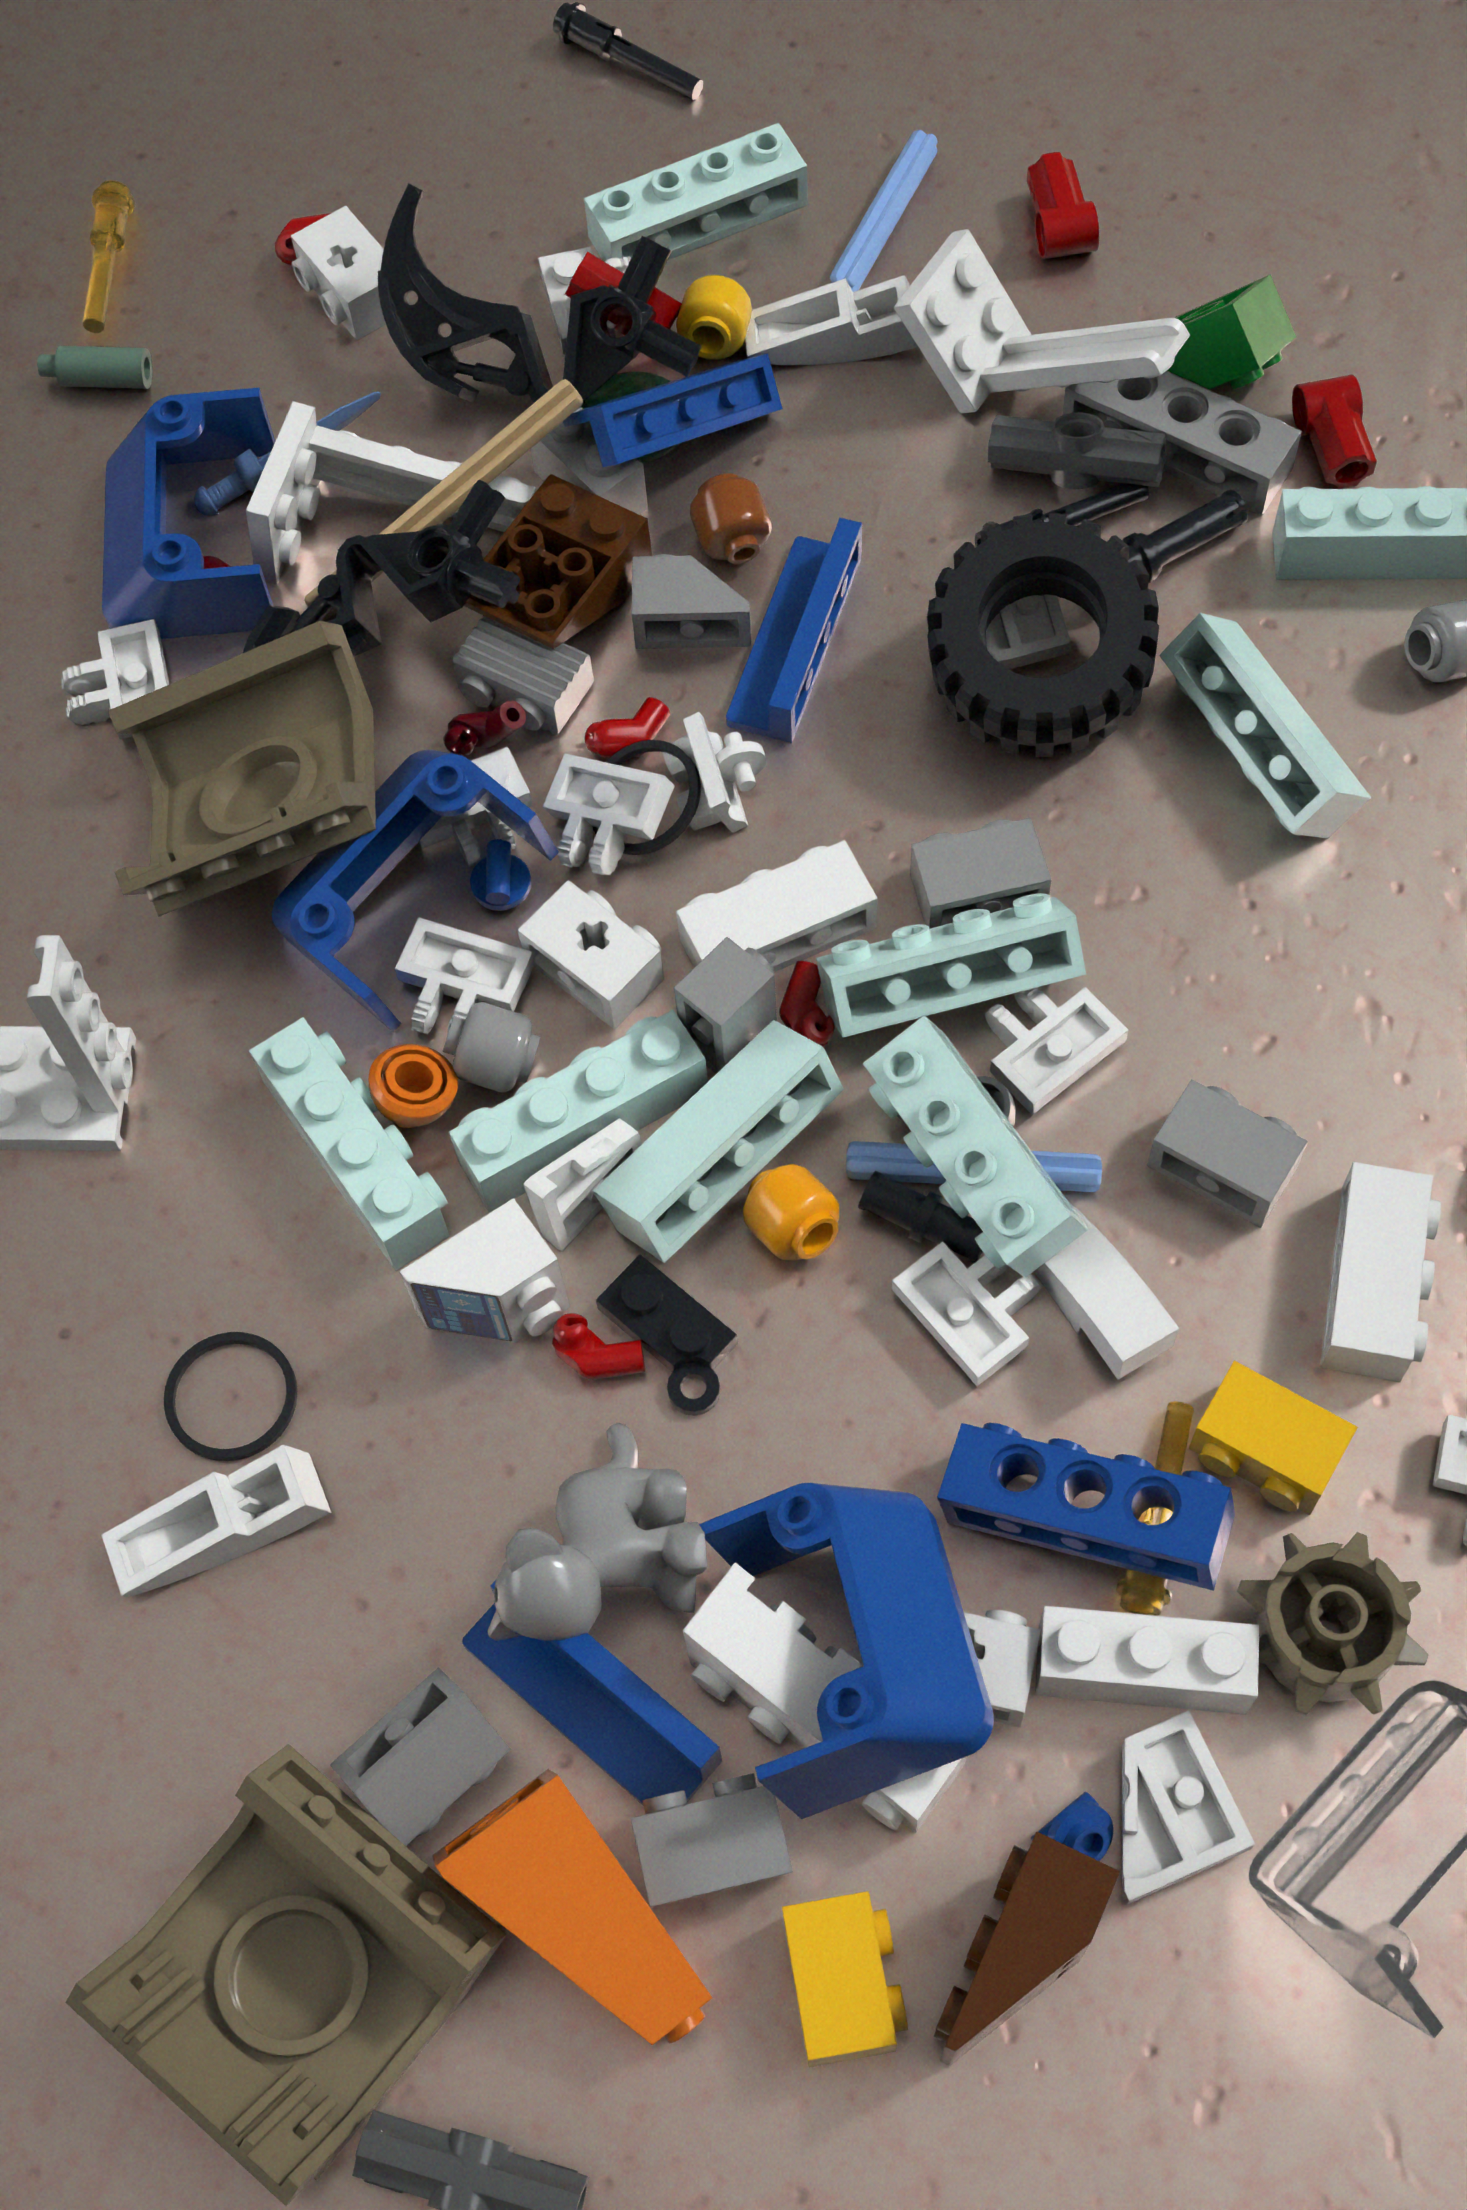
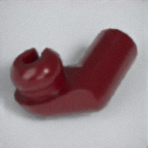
M509 700L493 711L459 714L448 723V731L443 737L444 745L450 753L464 757L470 755L475 747L484 749L496 746L525 724L526 713L524 708L516 701Z

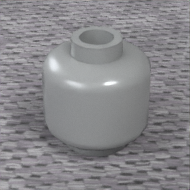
M1467 599L1425 607L1414 617L1405 636V654L1411 666L1425 679L1439 683L1467 677Z
M479 1002L470 1008L466 1019L453 1016L443 1052L454 1055L452 1067L458 1079L498 1092H507L514 1087L516 1081L527 1082L540 1036L531 1034L532 1023L527 1016L488 1003Z

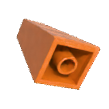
M547 1769L432 1855L436 1868L447 1882L651 2045L664 2036L669 2043H674L687 2035L704 2019L705 2015L700 2008L710 2001L712 1996L565 1784L553 1771Z

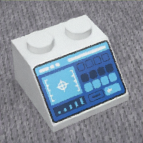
M514 1198L400 1270L417 1315L426 1329L516 1343L528 1334L539 1336L553 1328L558 1318L563 1316V1311L570 1308L557 1257Z

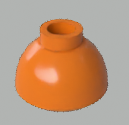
M403 1044L391 1047L374 1060L369 1070V1091L377 1110L385 1118L403 1128L424 1126L438 1120L452 1105L458 1089V1078L449 1060L436 1050L422 1045Z

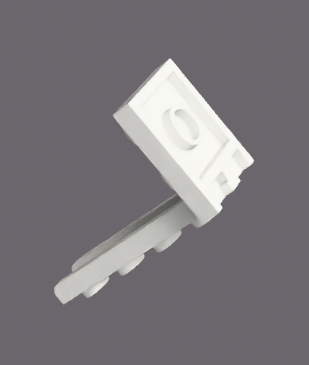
M969 229L954 231L950 234L894 306L897 314L960 413L976 412L988 395L993 392L1012 390L1023 392L1032 388L1051 386L1063 388L1080 383H1109L1119 379L1139 377L1151 379L1158 377L1173 365L1174 357L1190 336L1183 322L1176 318L1031 335Z
M293 401L246 509L253 565L260 564L265 581L277 584L285 564H294L301 544L300 528L304 519H313L320 498V488L318 486L321 480L413 506L462 463L455 461L445 462L414 453L402 446H388L360 438L349 431H335L317 426L315 407ZM497 476L488 485L492 489L501 492L505 499L489 523L488 528L505 532L535 494L536 487L523 484L512 477ZM458 510L455 513H453L450 517L454 518Z
M60 935L39 936L36 938L34 953L42 965L39 984L29 986L27 1003L42 1027L0 1026V1150L121 1151L123 1139L120 1136L123 1105L128 1104L133 1073L131 1049H135L136 1037L131 1027H115L112 1022L107 1021L100 1008L98 994L91 992L83 978L80 962L73 960Z

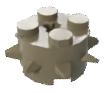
M1359 1532L1350 1539L1344 1548H1341L1343 1544L1334 1542L1306 1547L1293 1533L1283 1536L1286 1561L1281 1566L1274 1580H1241L1237 1592L1257 1610L1255 1622L1256 1625H1259V1664L1265 1663L1277 1681L1287 1687L1290 1693L1295 1696L1296 1712L1307 1715L1318 1701L1333 1703L1357 1698L1373 1715L1383 1711L1379 1682L1393 1665H1425L1429 1655L1407 1634V1626L1411 1621L1409 1602L1421 1592L1420 1585L1417 1581L1400 1582L1385 1562L1377 1557L1374 1561L1369 1558L1367 1536ZM1323 1613L1326 1614L1328 1622L1336 1617L1341 1621L1344 1628L1340 1634L1332 1632V1629H1326L1321 1624L1319 1618Z

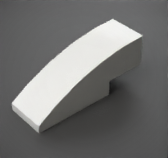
M903 275L852 292L845 278L753 309L745 337L747 356L752 358L768 353L770 363L774 365H823L860 361L916 348L918 345L894 309L895 304L910 287L906 276Z
M1070 1203L1089 1230L1034 1272L1076 1333L1079 1335L1085 1332L1118 1380L1174 1346L1179 1327L1127 1260Z
M283 1444L228 1476L212 1472L101 1535L121 1596L131 1597L204 1572L255 1551L330 1514L331 1510L310 1454Z

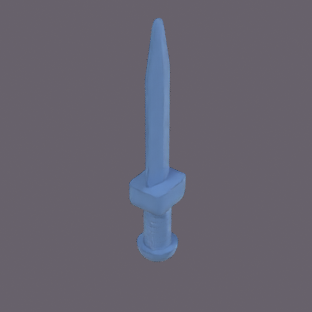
M378 391L336 409L317 421V426L340 431L378 401L381 393ZM251 449L240 454L234 461L235 472L207 490L203 486L198 488L194 497L197 510L203 515L215 516L219 514L218 509L231 502V500L233 501L248 490L253 493L271 451L259 459Z

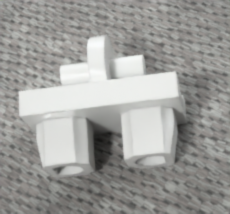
M700 712L684 718L683 721L688 735L672 742V744L682 749L692 759L702 780L699 805L689 826L695 831L722 821L732 833L747 827V819L735 781H737L741 791H749L756 786L754 775L758 774L767 762L762 745L757 742L743 741L739 732H731L724 737L726 745L724 748L722 738L718 733L707 731L704 717ZM663 752L666 766L673 778L679 784L689 780L683 763L677 757ZM689 790L677 795L676 799L681 814L687 803Z

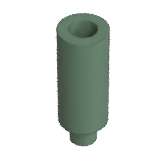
M58 346L55 355L40 354L37 362L39 375L41 377H56L61 387L149 389L152 383L153 366L148 348Z

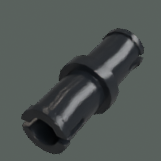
M875 1170L858 1204L859 1209L872 1212L909 1230V1238L921 1243L924 1238L937 1244L944 1242L950 1250L969 1258L971 1262L976 1263L979 1260L983 1251L977 1244L975 1237L983 1231L972 1217L967 1215L961 1218L953 1208L941 1203L942 1196L932 1191L925 1196L881 1175L882 1173Z

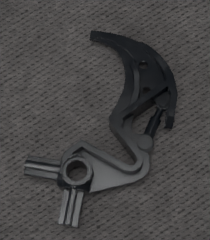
M408 183L388 230L382 255L381 270L378 271V293L382 314L396 347L408 363L425 380L457 397L474 403L480 391L454 377L459 373L472 376L474 381L504 387L514 396L529 395L535 403L553 385L531 315L520 312L518 306L491 303L463 296L445 286L428 269L416 246L414 233L417 210L424 191ZM641 236L617 288L609 285V287L603 285L571 295L563 380L570 381L582 396L583 402L630 361L636 358L639 353L686 377L699 358L698 354L702 346L655 321L656 312L653 311L654 307L647 304L672 251L644 236ZM412 291L418 296V300L414 305H410L407 302V295ZM625 306L632 314L633 323L631 330L622 338H614L607 328L608 316L617 307ZM448 323L451 326V334L448 337H443L440 333L441 326ZM490 339H496L508 346L516 355L509 368L504 369L478 362L475 365L459 362L454 351Z
M478 480L449 526L437 524L417 532L380 534L367 537L357 535L346 539L338 549L336 575H327L319 582V596L301 615L298 611L289 607L268 605L247 638L243 653L308 625L322 621L333 609L338 610L336 618L328 622L342 625L353 657L382 645L371 585L373 576L379 571H383L401 593L430 623L463 608L470 595L504 608L507 602L515 604L520 596L516 591V587L521 581L520 577L485 562L481 549L476 545L503 503L504 495L492 489L486 482Z

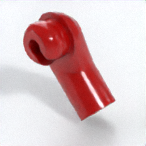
M575 1313L565 1314L554 1323L552 1344L556 1354L580 1376L595 1380L645 1372L641 1340L605 1344L595 1333L587 1328V1319Z

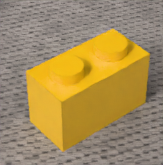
M1234 1360L1197 1425L1189 1449L1198 1453L1199 1461L1211 1471L1228 1478L1238 1475L1258 1486L1263 1498L1274 1506L1290 1512H1295L1299 1509L1311 1515L1358 1427Z
M869 1891L782 1906L808 2066L815 2067L896 2052L897 2041L895 2032L908 2030V2023L900 1984L886 1986L881 1956L894 1954L886 1909L872 1910Z

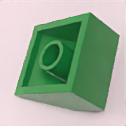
M1271 274L1174 317L1183 322L1190 336L1174 357V363L1167 371L1207 389H1212L1228 381L1232 389H1237L1259 379L1264 375V369L1281 361L1283 357L1280 351L1297 336Z

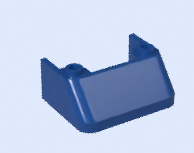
M260 388L179 394L161 398L149 408L108 459L105 480L102 611L109 629L155 619L161 639L249 632L254 629L267 606H274L260 564L204 569V558L201 549L193 538L179 533L166 534L167 465L236 459L248 449H251L256 457H262L272 451L275 438Z
M422 750L410 755L375 791L376 830L317 853L278 895L272 909L273 923L283 937L392 1032L400 1026L401 1022L373 990L334 958V956L347 943L353 933L355 924L353 912L435 823L442 816L450 817L463 814L479 802L550 861L559 853L534 811L471 760L458 754L436 750Z
M801 1483L699 1524L705 1533V1540L731 1567L734 1563H737L752 1576L832 1545L863 1667L838 1676L823 1690L817 1706V1719L823 1739L822 1742L755 1767L758 1781L801 1819L810 1817L967 1757L984 1746L992 1733L994 1725L992 1706L937 1521L920 1498L911 1493Z

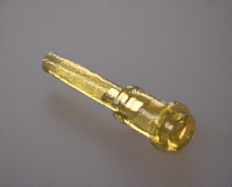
M118 181L103 182L93 192L92 204L96 211L93 229L90 233V242L95 247L83 318V327L92 333H100L104 330L116 253L124 248L127 217L134 212L135 201L129 188Z
M1178 1401L1168 1403L1155 1464L1156 1470L1181 1475L1194 1408L1191 1405ZM1163 1507L1150 1508L1146 1510L1144 1522L1142 1523L1156 1525L1158 1511L1162 1510L1159 1524H1162L1171 1517L1173 1512ZM1127 1569L1125 1578L1118 1580L1116 1585V1592L1121 1596L1120 1606L1133 1614L1160 1615L1162 1606L1169 1604L1171 1601L1172 1593L1166 1588L1168 1579Z

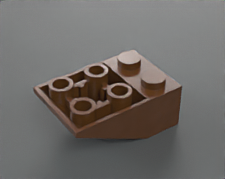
M550 474L484 558L485 562L520 577L521 581L516 587V591L520 594L515 604L507 602L504 608L470 595L464 606L551 649H555L620 605L632 591L633 557L652 556L648 518Z
M1037 1831L1028 1851L1014 1845L993 1896V1899L1005 1904L999 1920L984 1915L963 1966L976 1973L969 1991L967 1992L954 1985L937 2024L933 2037L946 2043L940 2062L951 2066L1079 1963L1092 1942L1120 1874L1119 1870Z

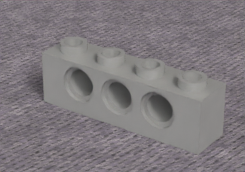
M1165 372L1151 379L1139 377L1119 379L1109 383L1072 384L1065 388L1062 415L1088 413L1100 418L1104 423V427L1165 434L1167 454L1164 472L1217 496H1221L1227 490H1234L1244 500L1245 505L1242 507L1259 515L1264 514L1293 469L1302 431L1287 425L1280 419L1266 416L1241 405L1230 397L1216 394L1191 383L1176 374Z

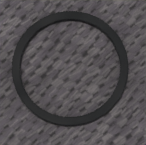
M661 740L636 742L624 747L606 761L607 763L621 765L628 759L642 753L664 752L677 757L685 766L689 777L687 803L674 825L653 840L635 844L624 843L623 854L643 855L666 847L686 830L697 811L701 795V782L698 770L692 759L682 749L672 743ZM593 827L595 834H597L598 827Z
M245 1332L216 1334L192 1346L174 1365L167 1379L164 1391L166 1419L177 1439L193 1453L217 1461L245 1459L268 1448L282 1435L289 1425L297 1403V1382L294 1371L285 1355L270 1341ZM244 1344L259 1348L276 1360L285 1377L286 1398L277 1421L262 1437L237 1448H211L192 1439L182 1429L175 1408L177 1388L185 1371L201 1355L220 1346Z

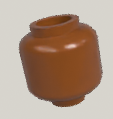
M733 473L716 475L699 487L697 495L691 502L690 517L701 547L707 556L719 561H728L732 564L748 562L759 554L760 548L771 535L772 521L757 485L748 479Z

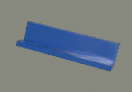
M767 353L715 367L575 411L563 421V425L565 428L590 421L602 466L607 467L783 408Z
M839 518L830 543L802 536L795 538L726 714V724L728 727L788 743L793 742L862 559L861 522Z
M496 1580L490 1586L493 1593L495 1589ZM494 1603L462 1639V1643L468 1652L642 1805V1800L682 1790L685 1791L688 1802L722 1762L720 1747L588 1633L566 1640H540L521 1635L495 1641L489 1637L487 1632L496 1612Z

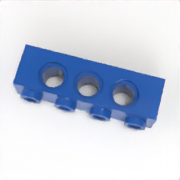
M961 1423L937 1496L949 1524L1212 1591L1215 1589L1235 1517L1231 1487L1223 1486L1222 1482L1212 1475L1191 1470L1184 1471L1182 1475L1156 1470L1148 1461L1132 1455L1120 1454L1116 1455L1114 1459L1089 1454L1081 1445L1065 1439H1050L1047 1444L1023 1438L1018 1431L998 1423H986L983 1428ZM1032 1475L1037 1477L1035 1484L1025 1491L1013 1492L1006 1489L1008 1483L1017 1476ZM1098 1491L1104 1494L1101 1502L1094 1507L1084 1509L1072 1505L1075 1497L1082 1492ZM1153 1507H1163L1173 1512L1167 1521L1159 1525H1146L1138 1520L1143 1512Z

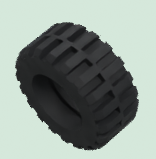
M1031 513L1013 517L1014 527L1002 531L1000 525L995 523L981 530V544L977 547L971 542H965L953 554L954 569L950 567L943 568L935 582L936 597L929 600L927 613V639L933 680L938 694L945 695L947 710L957 722H963L967 719L970 724V734L982 742H988L993 735L1000 738L1001 751L1016 755L1019 754L1021 745L1036 747V757H1054V746L1068 744L1069 751L1074 753L1088 748L1089 736L1095 732L1102 739L1111 735L1119 727V717L1122 714L1124 716H1131L1141 703L1142 690L1149 687L1153 675L1157 650L1159 606L1156 591L1148 589L1149 574L1141 560H1133L1129 563V546L1116 535L1111 536L1107 542L1101 538L1100 525L1086 519L1081 522L1080 527L1068 525L1067 514L1049 513V522L1033 523ZM1034 595H1055L1083 608L1099 627L1100 639L1097 650L1078 668L1055 677L1035 678L1012 672L994 659L987 650L986 630L996 615L1009 604Z

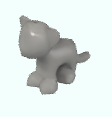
M616 1423L606 1431L607 1440L612 1450V1458L608 1464L575 1473L560 1485L555 1512L563 1537V1544H559L550 1534L535 1528L518 1529L507 1544L506 1562L503 1564L495 1582L494 1603L496 1612L487 1631L490 1638L499 1641L522 1635L540 1640H566L581 1636L590 1631L602 1609L600 1587L636 1586L652 1588L665 1606L673 1610L694 1613L696 1576L703 1573L708 1567L705 1533L698 1522H684L687 1493L683 1476L675 1469L654 1470L638 1468L639 1454L637 1444L631 1430L625 1424Z

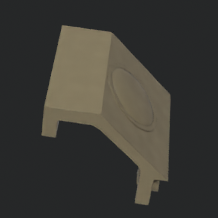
M318 621L108 710L116 733L132 734L152 789L150 864L143 867H124L114 872L122 894H147L150 902L154 903L158 917L376 830L373 708L342 625Z
M289 1744L245 1777L235 1794L244 1805L229 1828L148 1923L130 1941L78 1981L65 2002L285 2206L312 2179L318 2180L459 2006L507 1935Z

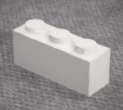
M844 840L829 847L818 846L809 849L796 861L775 870L764 869L754 872L745 878L741 884L720 893H705L695 897L686 907L676 911L679 939L693 967H696L722 940L728 937L743 950L749 947L758 951L767 959L775 972L797 961L804 960L876 929L878 898L847 842Z
M1358 1162L1352 1163L1341 1192L1320 1368L1401 1382L1412 1361H1422L1427 1344L1428 1323L1417 1321L1420 1299H1429L1435 1270L1434 1261L1424 1260L1426 1239H1435L1441 1214V1202L1431 1200L1433 1175Z
M1044 1606L1038 1627L1041 1631L1037 1646L1035 1695L1245 1715L1258 1697L1259 1625Z

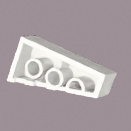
M734 1563L683 1630L690 1664L696 1668L691 1677L704 1690L720 1701L724 1702L731 1694L752 1711L747 1717L749 1722L776 1743L781 1744L786 1736L803 1749L822 1742L823 1739L817 1719V1706L823 1690L838 1676L863 1667V1665L842 1648L837 1649L833 1646H828L825 1652H823L814 1644L817 1638L804 1624L806 1619L784 1601L779 1606L772 1604L770 1607H767L749 1592V1586L755 1578L737 1563ZM966 1757L867 1794V1797L862 1802V1806L887 1827L897 1830L901 1823H903L916 1833L965 1765Z

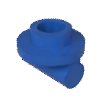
M502 839L491 840L487 843V857L477 863L470 877L471 890L477 902L488 909L498 911L508 910L521 904L528 896L532 884L527 865L520 858L511 855V843Z
M1084 1792L1038 1832L1100 1861L1111 1845L1113 1822L1110 1815L1099 1806L1095 1799L1089 1793Z

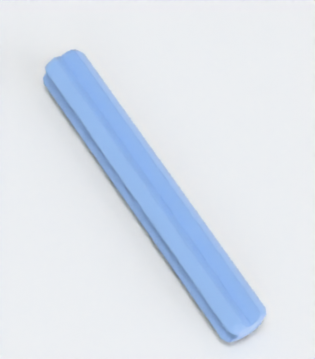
M922 130L914 131L911 134L831 272V283L846 278L852 292L860 289L937 154L936 145L938 140L934 134H926Z
M853 1141L848 1145L846 1173L847 1177L851 1179L870 1180L876 1170L882 1173L881 1175L895 1182L943 1184L946 1182V1179L934 1163L926 1168L912 1153L907 1144ZM1031 1151L1060 1191L1096 1192L1099 1190L1102 1179L1101 1157L1097 1154Z

